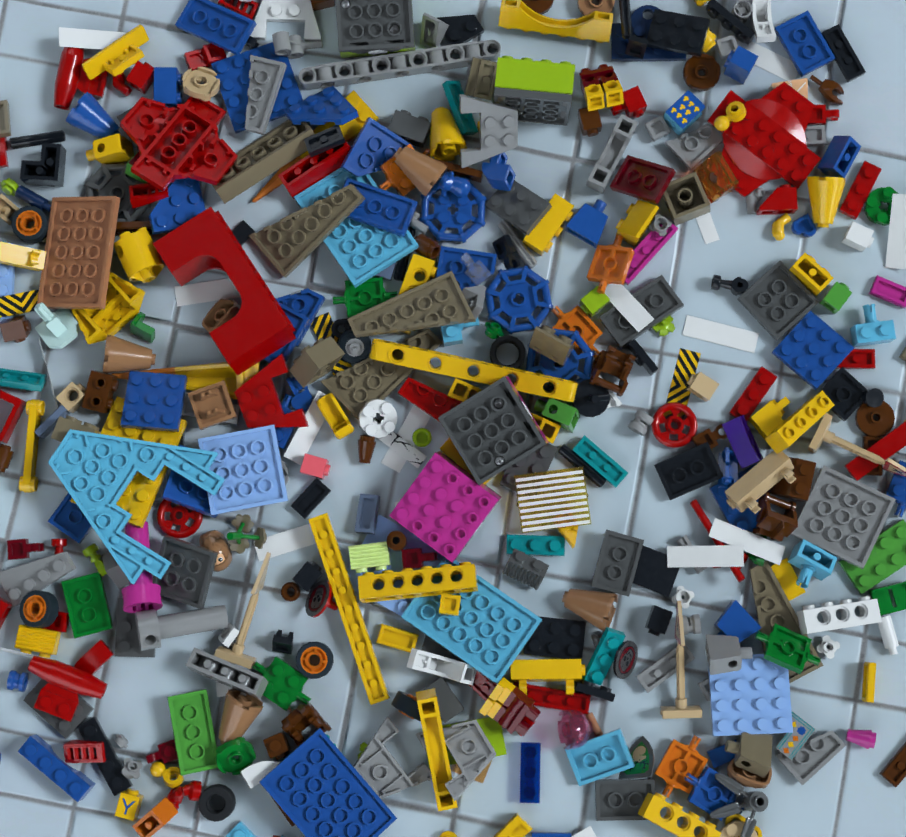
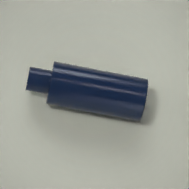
M20 185L16 190V198L42 211H51L48 199L23 185Z

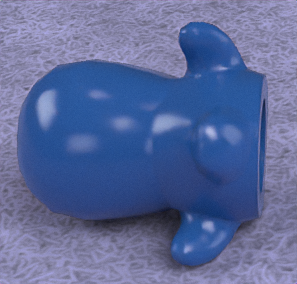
M449 171L443 174L438 188L441 189L443 197L450 191L457 197L463 198L469 194L471 184L465 178L454 177V173Z

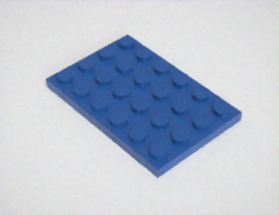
M318 728L259 781L305 837H378L397 819L321 728Z

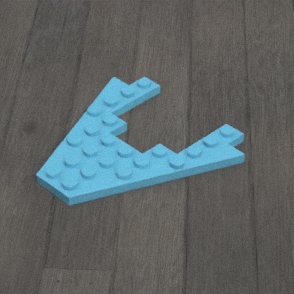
M72 429L68 431L48 461L133 585L144 569L162 579L172 562L122 532L132 514L116 504L136 473L139 472L150 480L155 481L164 466H167L213 496L217 494L225 481L224 478L209 470L218 456L217 452Z

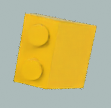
M640 200L635 205L631 203L626 211L628 216L625 220L621 218L615 227L618 229L616 235H622L625 242L635 247L655 218L659 207Z

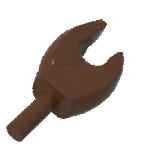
M813 75L809 78L820 86L818 90L827 101L837 105L843 104V101L832 94V91L844 94L842 87L837 82L825 79L822 82Z

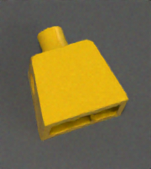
M119 133L94 140L93 149L86 150L88 161L97 160L102 164L124 163L134 156L132 142Z

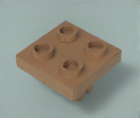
M224 380L187 393L200 430L237 417Z

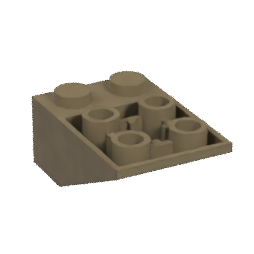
M547 325L536 326L529 347L564 366L575 346L572 344L573 340L562 334L557 336L554 334L556 330Z

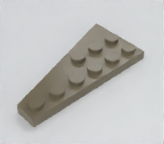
M350 184L332 193L330 196L280 219L279 222L249 235V237L281 275L288 277L365 200V197L353 184Z
M452 271L347 319L356 338L476 322Z
M427 329L400 344L435 351L442 344V341L430 329ZM395 349L393 355L395 358L401 359L403 352ZM367 358L320 382L358 419L359 412L365 403L372 399L385 400L415 369Z
M768 561L764 562L763 567L757 565L749 569L758 624L762 627L760 632L769 635L773 625L776 623L801 634L798 617ZM761 641V642H762V647H763V653H765V650H766V645H765V644H766V643L763 642V641ZM810 643V654L819 657L812 643ZM820 660L817 666L807 661L801 674L788 669L789 683L824 666Z

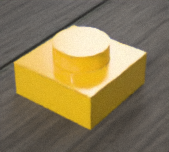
M441 593L439 614L459 616L461 596Z

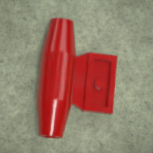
M64 47L61 53L54 89V107L58 109L69 110L77 89L83 94L88 92L93 97L103 99L108 72L105 70L94 79H88L82 67V63L88 60L84 59V48Z
M33 656L28 666V671L48 682L40 690L34 708L69 722L72 721L79 704L78 694L102 699L108 684L92 674L57 660Z

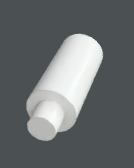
M891 615L882 616V622H879L878 626L884 647L889 649L890 655L898 654L896 646H899Z

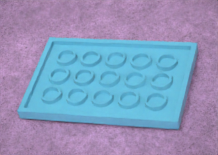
M339 168L294 196V199L301 209L314 204V202L322 200L342 189L347 178L377 188L379 187L369 174L356 177L345 169ZM346 218L323 241L355 288L419 247L409 230H407L405 237L349 218Z
M443 557L436 568H439L440 565L443 564L459 566L460 563L456 560L454 562H450L448 559ZM453 575L452 581H459L462 575ZM478 575V591L451 594L461 596L459 616L439 614L441 595L414 598L401 618L495 684L501 681L542 622L540 617ZM436 576L432 582L438 584L442 581V577Z

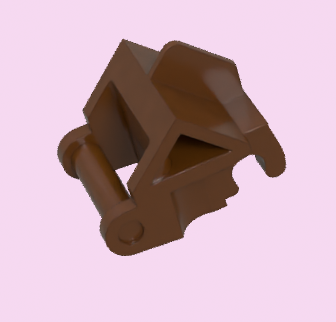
M611 345L608 346L606 351L602 350L594 359L589 384H597L617 393V396L621 397L628 385L627 377L634 364L631 361L635 360V356L623 353ZM600 372L618 377L620 379L619 386L598 377Z
M769 492L760 497L758 506L761 510H759L756 517V526L758 528H754L752 532L757 535L768 536L773 541L782 542L784 536L788 537L798 527L797 512L795 511L796 503L771 496ZM770 504L786 509L784 515L771 511Z
M301 703L296 709L289 707L290 714L281 721L283 725L281 728L295 741L297 746L304 742L302 731L310 724L316 728H321L324 733L332 729L311 703H308L306 706Z

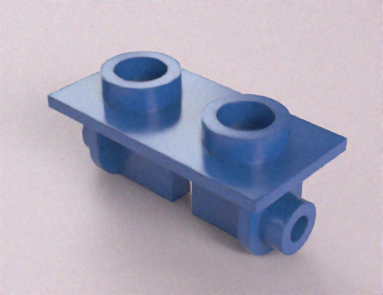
M725 447L722 452H719L718 465L723 474V477L718 479V488H729L738 481L737 457L731 447Z

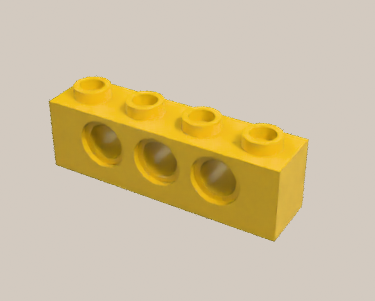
M413 253L398 295L430 281V278H434L437 272L435 261ZM421 273L425 275V279L417 281L415 276ZM411 330L402 332L410 335Z
M823 390L808 399L769 434L765 441L776 454L791 446L834 406V403Z
M658 792L655 795L647 793L637 813L677 837H720L721 832L716 830L717 826L707 820L703 823L699 820V815L691 811L687 814L682 811L683 806L672 802V804L666 802V797ZM665 807L667 810L666 815L661 817L660 811ZM679 817H683V824L678 827L677 820ZM699 826L700 832L695 836L694 829Z

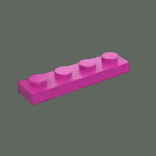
M674 224L668 227L665 236H660L656 231H651L634 249V255L624 282L626 285L633 281L678 231Z

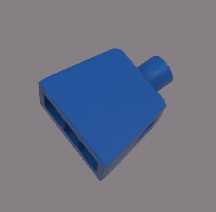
M599 199L596 200L593 207L585 203L568 222L565 231L596 248L608 216L602 213L607 204Z
M736 600L730 602L714 624L720 631L716 635L737 636L739 643L762 628Z

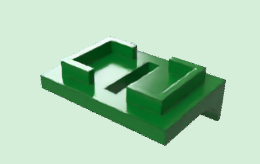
M906 581L869 590L871 598L878 600L881 616L906 609ZM888 589L892 591L896 607L892 605Z

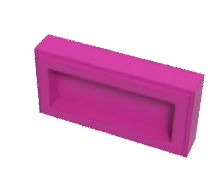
M877 275L869 294L905 308L906 287Z

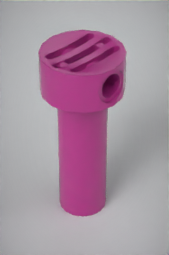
M145 521L143 528L127 523L125 534L150 549L148 522ZM144 569L134 585L129 581V586L122 589L124 612L135 613L162 608L161 586L153 584V577L150 572Z

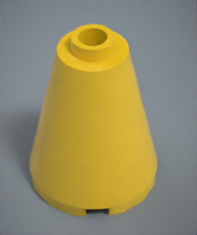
M437 107L431 113L430 156L442 161L455 160L454 156L460 155V149H467V144L449 109Z
M807 177L813 223H817V227L829 228V224H833L846 178Z

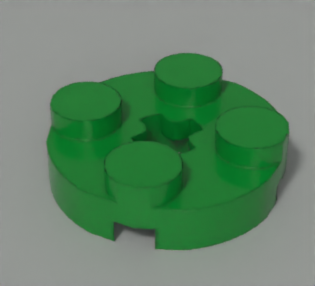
M877 188L868 195L864 211L871 222L881 224L882 226L890 224L892 195L899 194L893 188ZM881 202L887 203L888 211L880 209Z
M237 737L235 740H230L218 746L215 758L217 767L221 772L225 774L226 772H232V775H239L242 769L252 764L254 759H256V754L250 742L246 741L243 737Z

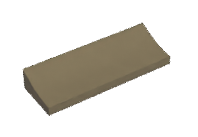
M288 119L237 152L236 162L217 186L212 185L224 204L308 151L304 139L314 135L312 128L307 122H302L301 125H293Z

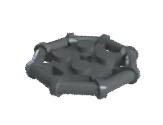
M127 162L101 164L99 170L84 184L86 197L93 196V190H97L99 196H115L114 191H122L118 214L124 213L126 218H117V222L137 221L152 205L150 203L138 207L132 215L128 212L132 208L129 186L144 183L138 180L133 183L127 178L128 175L125 174ZM122 171V175L114 176L110 172ZM104 174H105V175H106V178L103 180V182H102L100 185H97L96 183H97V182L104 176Z

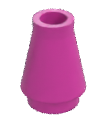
M848 729L846 741L866 749H874L876 733L872 732V730Z

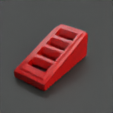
M226 0L218 1V5L249 19H253L259 3L255 1L243 2L238 0L235 7L232 6L234 0H230L229 4L225 2ZM241 3H245L243 9L240 10L239 7ZM250 5V6H252V8H251V10H250V12H249V14H248V13H246V10H247L248 6Z
M149 183L129 186L132 208H138L169 197L168 186L163 192H159L158 188Z
M71 740L63 745L66 763H101L106 761L104 742Z

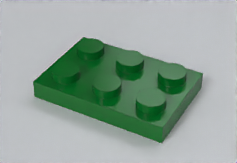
M99 572L61 582L74 638L114 629L102 576Z

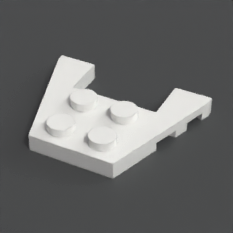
M262 0L254 20L257 25L250 35L257 40H266L267 22L305 23V41L322 40L310 0Z

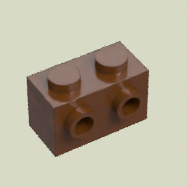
M91 370L82 408L109 413L114 404L113 394L119 386L118 376Z

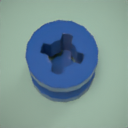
M295 377L286 378L294 395H297L302 389H308V386L303 388Z
M11 670L7 680V689H18L20 692H24L28 684V673L22 672L20 674L17 671Z

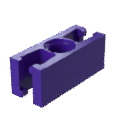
M744 415L722 424L741 469L763 459Z

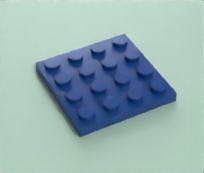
M273 42L242 52L239 56L234 55L211 63L213 71L217 73L216 78L220 79V91L235 133L246 130L247 94L250 83L249 70L251 69L250 55L284 62L287 65L269 122L285 117V109L303 101L288 57L276 55Z

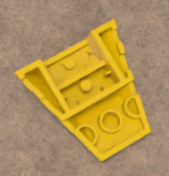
M110 272L105 309H71L85 336L86 342L93 344L104 341L107 335L114 336L139 313L145 291Z

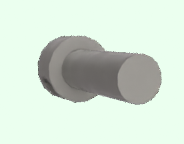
M225 605L157 616L156 609L135 612L141 651L161 648V639L228 628V616Z

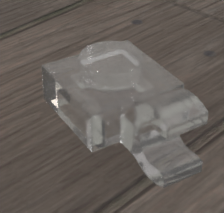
M467 252L461 256V261L468 267L465 274L475 286H479L492 275L480 260L475 263Z

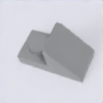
M483 285L466 287L462 290L475 320L483 310L486 287Z

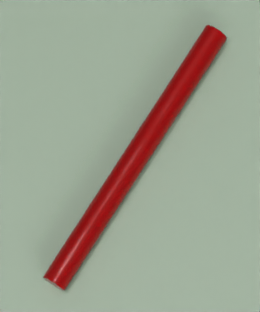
M695 499L690 504L709 534L712 524L697 499ZM712 538L715 545H724L723 542ZM729 567L738 582L745 579L739 567Z

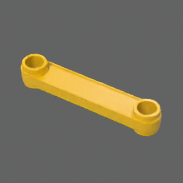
M38 399L27 400L26 414L29 416L23 476L19 479V490L27 493L36 492L38 489V477L35 476L39 436L35 433V430L40 426L41 416L45 413V402Z

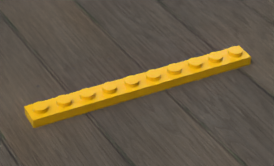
M325 513L310 518L308 520L370 705L387 700L390 696L329 515Z

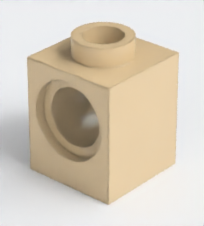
M698 372L696 375H691L687 381L689 386L686 390L707 402L714 394L719 383L702 372Z
M71 382L56 399L69 412L74 413L83 404L86 388L80 383L77 385ZM73 392H77V393H78L77 399L74 400V401H71V400H70V395H71Z

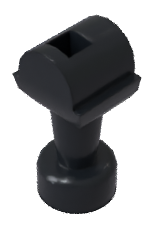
M713 275L711 289L719 290L720 287L729 289L733 295L737 296L743 294L748 289V282L745 279H741V277H737L734 280H721L720 275Z

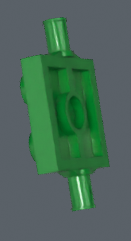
M383 277L370 278L356 288L350 280H345L344 296L333 297V305L345 304L347 316L350 318L396 297L397 291L386 292L383 286Z
M776 623L773 625L769 635L760 631L756 633L755 639L766 643L763 658L798 674L802 673L807 661L817 666L820 663L821 658L810 654L812 639Z
M278 656L266 668L258 662L252 667L268 681L263 696L285 711L297 699L306 705L311 700V698L302 693L303 687L309 678L303 676L297 669Z

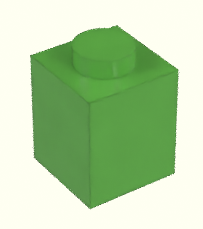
M836 282L823 297L820 304L836 314L852 292L849 291V287L846 284Z

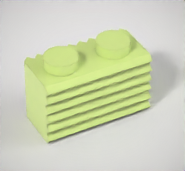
M387 541L348 546L351 570H356V573L368 572L367 568L374 567L375 571L386 570L387 566L391 565Z

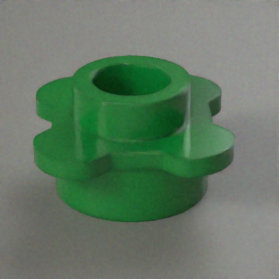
M485 323V335L489 338L497 339L499 336L504 335L502 332L503 328L498 323Z

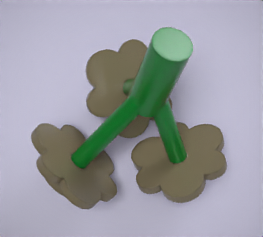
M237 514L236 518L232 520V525L236 527L237 532H229L227 534L230 550L236 551L238 554L244 553L245 548L250 546L249 539H254L255 547L262 549L263 544L267 540L265 528L258 527L254 535L243 534L241 531L249 533L254 523L249 515L245 514L242 516Z

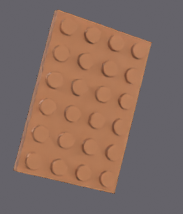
M119 197L52 198L45 245L46 256L44 268L41 272L37 304L42 302L48 309H105L120 204Z

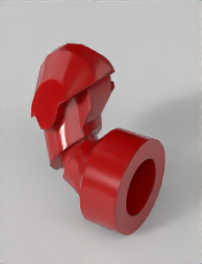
M192 780L189 784L184 785V787L179 786L171 789L166 798L177 810L184 796H187L191 801H199L202 788L201 781Z

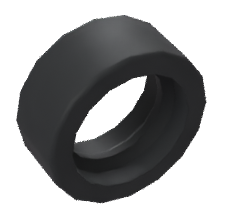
M511 335L501 336L492 343L490 348L491 363L519 369L524 363L526 357L525 347L517 337ZM504 343L513 344L519 351L518 360L511 365L500 363L496 357L497 349Z

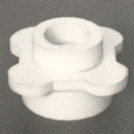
M678 586L676 588L677 592L675 596H672L671 600L674 604L677 601H681L682 608L686 609L689 607L691 599L694 598V592L684 589L683 586Z
M825 635L817 646V651L825 654L828 659L834 658L835 651L840 648V643L834 642L830 639V636Z

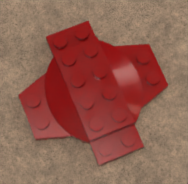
M785 82L762 98L748 101L743 100L730 90L707 122L715 127V119L719 116L727 115V106L735 101L744 104L746 116L739 122L730 121L728 129L720 131L724 147L714 175L743 197L768 180L780 178L798 189L821 159L808 149L806 145L805 130L814 104Z
M191 96L184 104H177L176 107L172 108L165 107V103L141 97L120 122V127L139 149L140 157L131 167V172L162 192L171 182H174L176 179L185 178L217 186L238 157L228 144L218 137L217 125L224 118L226 111L210 101H202Z

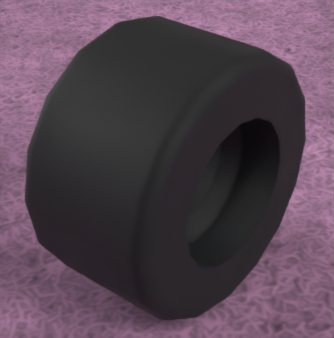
M215 784L205 789L200 795L198 802L199 811L209 821H222L230 816L235 809L236 799L229 787ZM220 795L223 797L225 804L221 810L211 808L210 799L212 796Z

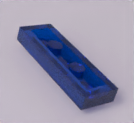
M521 742L520 803H540V742Z

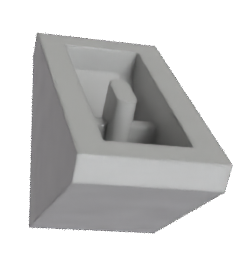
M424 13L420 44L428 48L439 47L449 25Z
M108 551L102 554L105 571L118 589L128 585V578L111 553Z

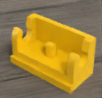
M516 813L494 837H525L533 828Z

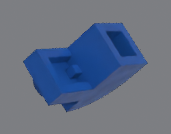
M505 152L491 157L490 163L483 162L482 172L491 187L497 190L510 191L516 175L512 167L506 164L508 157Z

